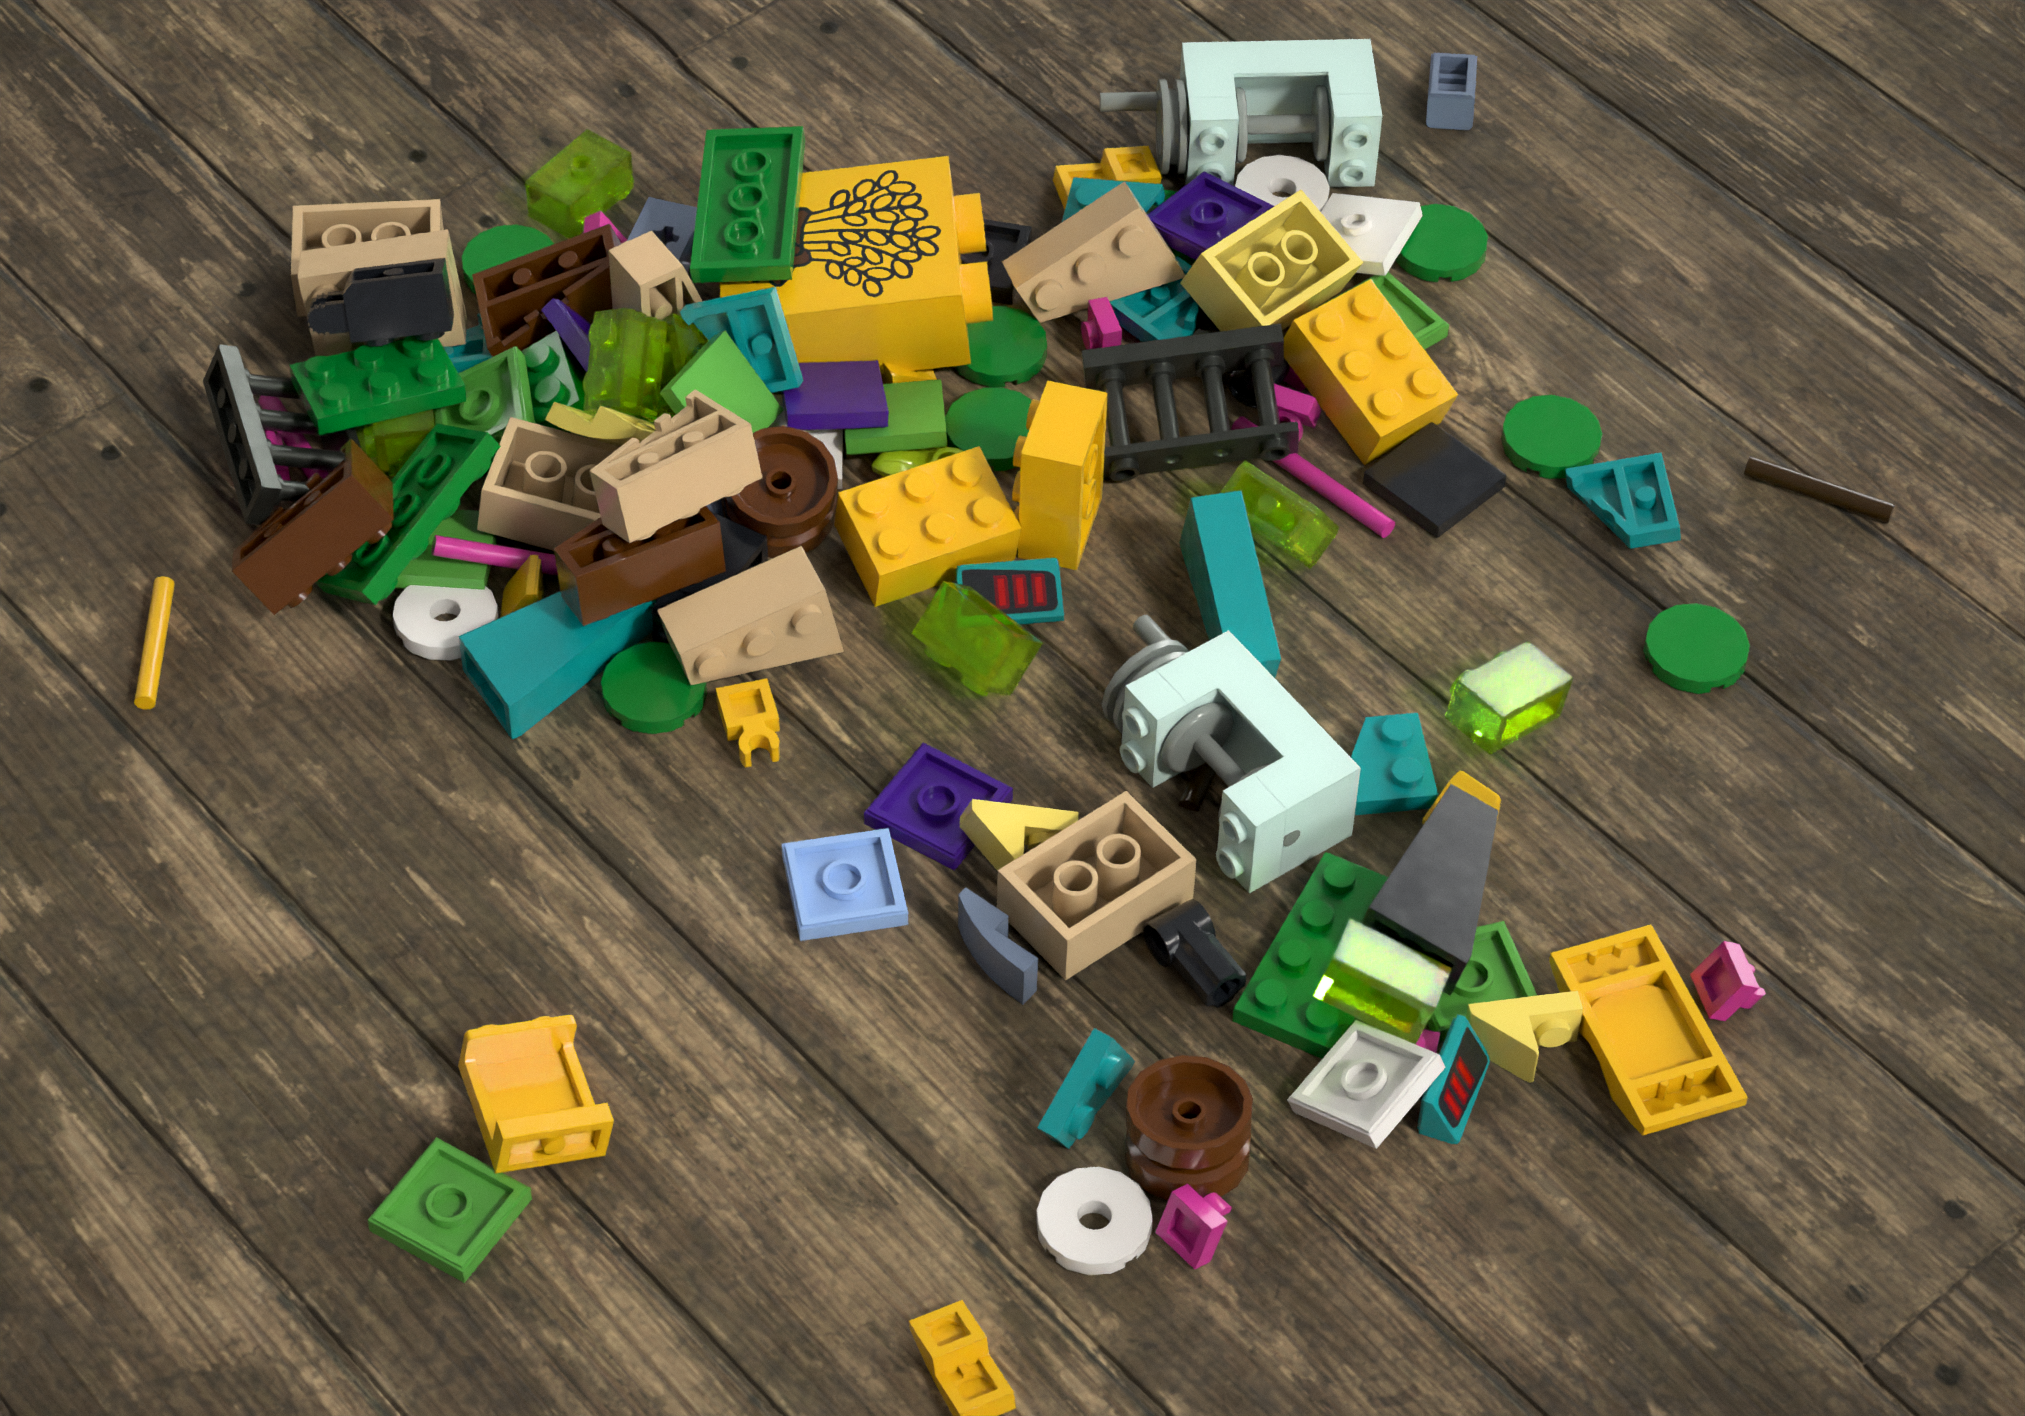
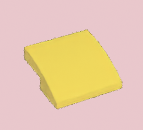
M554 402L545 419L572 433L620 447L631 438L639 439L640 443L655 431L654 423L600 406L596 415Z

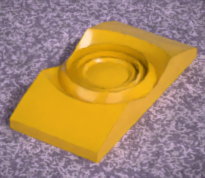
M1652 925L1550 953L1549 963L1559 992L1578 991L1583 1006L1579 1033L1589 1042L1600 1063L1612 1100L1642 1136L1746 1105L1748 1097Z

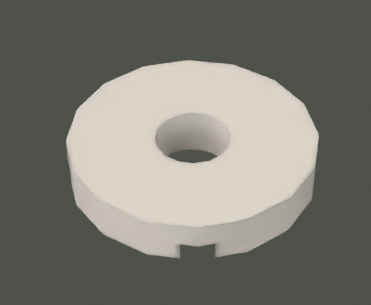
M1275 155L1261 157L1247 164L1237 175L1235 187L1274 206L1288 198L1277 197L1272 194L1274 192H1286L1293 195L1302 190L1320 212L1329 200L1330 187L1326 176L1314 164L1292 156Z
M409 585L396 599L393 611L394 629L397 637L399 636L403 640L404 646L411 653L430 660H454L461 658L459 636L498 619L497 603L492 591L486 586L485 590ZM445 613L457 615L455 619L450 621L434 619L438 615Z
M1103 1167L1076 1168L1057 1177L1043 1191L1036 1216L1038 1238L1045 1251L1047 1247L1049 1252L1056 1256V1262L1067 1270L1086 1275L1112 1274L1125 1268L1126 1262L1132 1260L1136 1255L1138 1258L1146 1250L1152 1231L1150 1201L1139 1184L1121 1172ZM1089 1213H1098L1105 1216L1110 1223L1102 1229L1092 1230L1084 1227L1079 1222V1219Z

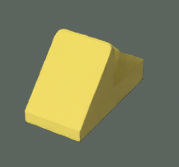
M972 799L960 816V828L998 871L1024 854V845H1028V849L1031 850L1078 821V812Z
M1578 991L1468 1004L1466 1018L1485 1047L1490 1061L1522 1080L1531 1083L1534 1081L1539 1056L1538 1046L1557 1047L1567 1042L1577 1041L1583 1006Z

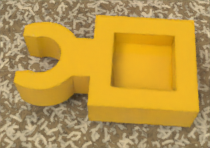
M768 679L715 688L716 703L727 740L739 739V759L745 768L752 766L751 751L756 748H763L769 751L772 762L779 761V738L775 733L780 731L779 716Z

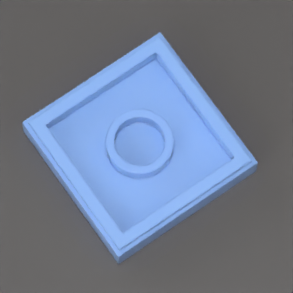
M889 828L782 844V858L800 941L908 925V910Z

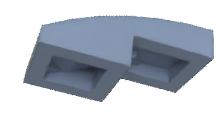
M964 888L958 894V929L964 943L986 974L1006 993L1024 1005L1037 991L1038 958L1008 939L1009 916L969 889Z

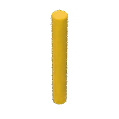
M165 576L157 577L153 584L134 704L140 709H152L156 705L175 586L174 581Z

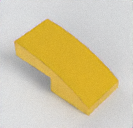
M1149 146L1105 148L1101 163L1056 166L1053 176V182L1064 209L1067 204L1073 177L1161 184L1162 179Z
M963 1300L909 1321L910 1331L921 1356L953 1416H999L1016 1409L1014 1391L991 1358L987 1337Z

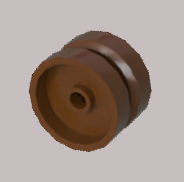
M786 426L760 429L753 433L762 478L745 486L740 493L724 497L725 516L733 522L767 536L768 557L775 558L800 546L807 553L818 547L832 529L836 514V493L838 487L835 459L822 441L805 430Z
M1181 1055L1162 1059L1140 1071L1128 1088L1126 1105L1125 1161L1132 1178L1148 1193L1167 1201L1172 1191L1186 1184H1189L1202 1198L1213 1192L1222 1197L1236 1188L1248 1171L1253 1097L1246 1081L1230 1066L1208 1057Z

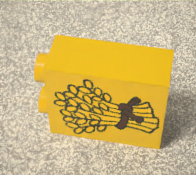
M949 156L802 173L792 280L720 282V298L776 287L798 363L878 360L881 375L884 374V362L909 371L971 364L967 324L994 321L987 262L961 263V254L987 251L980 193L954 196Z

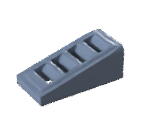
M1449 53L1431 54L1426 125L1429 128L1470 130L1472 128L1477 56Z

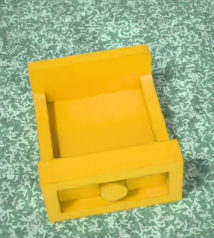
M573 1015L543 1016L532 1021L505 1025L490 1024L478 1029L468 1030L464 1034L458 1067L495 1174L606 1155L614 1119L608 1103L596 1105L594 1103L573 1045L577 1028Z

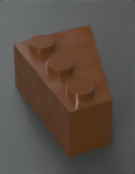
M610 224L472 275L487 349L493 357L515 346L522 351L555 332V328L541 310L553 298L562 301L592 325L613 313L608 250L621 245V242Z
M352 439L340 449L346 458L324 479L318 473L310 477L304 483L310 489L307 494L287 510L280 506L233 551L232 572L273 615L286 605L290 608L299 605L311 593L312 585L326 573L329 576L339 573L351 561L352 552L365 542L368 544L376 543L392 527L391 521L394 520L392 481Z
M707 506L700 508V511L691 517L678 519L656 530L647 539L636 540L631 543L604 526L600 517L554 548L561 596L583 626L606 619L616 613L645 602L653 601L668 593L726 572L720 522Z

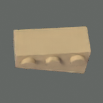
M1125 181L1002 262L1014 287L1039 323L1087 309L1088 300L1108 297V300L1112 301L1183 279L1185 276L1171 249Z
M652 231L608 250L615 347L648 391L671 381L677 375L674 364L691 360L709 341L693 322L688 326L682 319L680 311L687 304L702 302V299L684 266Z
M696 389L685 397L687 406L672 418L669 414H662L654 421L655 431L640 443L639 439L631 438L590 470L603 525L629 543L647 539L656 530L678 519L691 517L697 514L700 508L723 497L736 495L745 486L761 479L762 473L751 424Z
M802 546L657 610L668 642L690 685L844 652L826 590Z

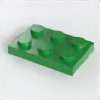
M407 336L402 340L393 341L383 346L363 345L353 351L330 356H314L307 361L289 365L291 382L319 435L466 402L465 384L438 338L421 341L416 340L414 336Z

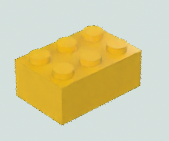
M1371 279L1293 320L1284 337L1285 360L1311 395L1316 398L1320 407L1364 465L1397 448L1429 423L1440 424L1458 396L1457 392Z
M1047 380L1041 399H1033L1031 401L1026 422V429L1029 432L1027 437L1021 435L1018 437L1013 455V466L1020 467V471L1017 472L1012 491V501L1019 502V506L1016 507L1014 512L1021 526L1018 558L1025 560L1057 558L1059 567L1072 570L1078 569L1102 499L1108 393Z
M980 446L838 492L834 525L874 607L954 581L956 578V567L959 565L1013 561L1016 558L1021 526Z

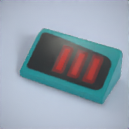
M1057 558L967 564L956 567L955 591L961 629L1064 621L1060 568Z
M1457 1014V1017H1454L1439 1054L1445 1068L1424 1092L1417 1125L1419 1134L1450 1144H1458L1461 1140L1490 1063V1057L1467 1018Z

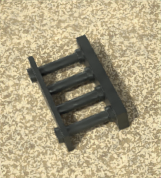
M1281 324L1082 350L1085 387L1108 393L1106 420L1110 447H1105L1103 479L1111 478L1115 481H1128L1136 478L1139 474L1256 458L1276 461L1287 457L1289 454L1298 453V422L1280 424L1271 371L1273 366L1283 365L1284 339ZM1247 369L1252 373L1260 426L1230 430L1221 375L1224 372ZM1197 376L1202 378L1210 433L1180 437L1172 381L1179 378ZM1148 383L1152 385L1160 440L1130 444L1122 388L1128 385Z
M218 345L203 379V384L245 524L261 525L269 518L274 505H278L280 501L297 502L310 491L304 484L305 482L283 480L281 475L277 474L275 465L332 471L346 458L340 449L350 439L360 448L361 445L355 427L320 435L324 450L271 444V441L266 439L264 430L311 435L319 434L308 414L260 409L259 404L255 403L253 395L301 400L291 382V378L250 374L249 370L244 368L238 347Z

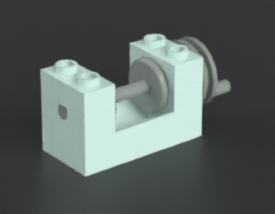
M1370 39L1182 43L1180 79L1174 80L1173 88H1168L1166 79H1158L1156 92L1100 93V112L1155 111L1156 153L1160 174H1168L1169 165H1174L1176 174L1185 175L1186 185L1205 171L1234 186L1235 163L1244 162L1247 144L1312 142L1314 157L1317 161H1324L1329 187H1366L1375 185L1382 110Z
M1140 616L1134 622L1133 630L1148 646L1130 657L1114 674L1103 696V713L1109 721L1114 723L1117 730L1122 733L1120 754L1123 762L1131 772L1139 773L1152 788L1181 772L1195 769L1205 762L1229 786L1223 790L1222 802L1218 812L1220 826L1216 859L1224 874L1231 879L1235 878L1248 893H1251L1352 836L1361 768L1228 630L1189 651L1177 640H1171L1150 616Z

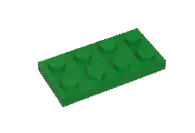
M803 126L706 130L690 263L693 283L792 280L805 150Z
M436 423L391 480L393 486L394 520L391 521L392 527L387 534L374 544H368L367 542L362 544L351 553L353 555L352 559L344 569L334 576H329L326 573L315 583L325 593L376 605L380 600L385 599L395 589L398 576L409 562L419 557L425 551L429 544V537L438 525L453 515L458 509L460 497L472 482L481 478L488 471L491 465V458L501 445L488 432Z
M1325 852L1235 1005L1232 1021L1323 1059L1355 1020L1360 1019L1391 963L1384 957L1354 941L1369 906L1389 877Z

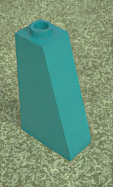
M1242 491L1191 497L1179 543L1208 639L1210 641L1229 630L1275 678L1281 661V655Z
M560 591L460 635L459 644L463 671L513 740L523 735L602 672L619 652L636 645L653 631L651 607H654L653 603H656V599L583 626L563 600Z

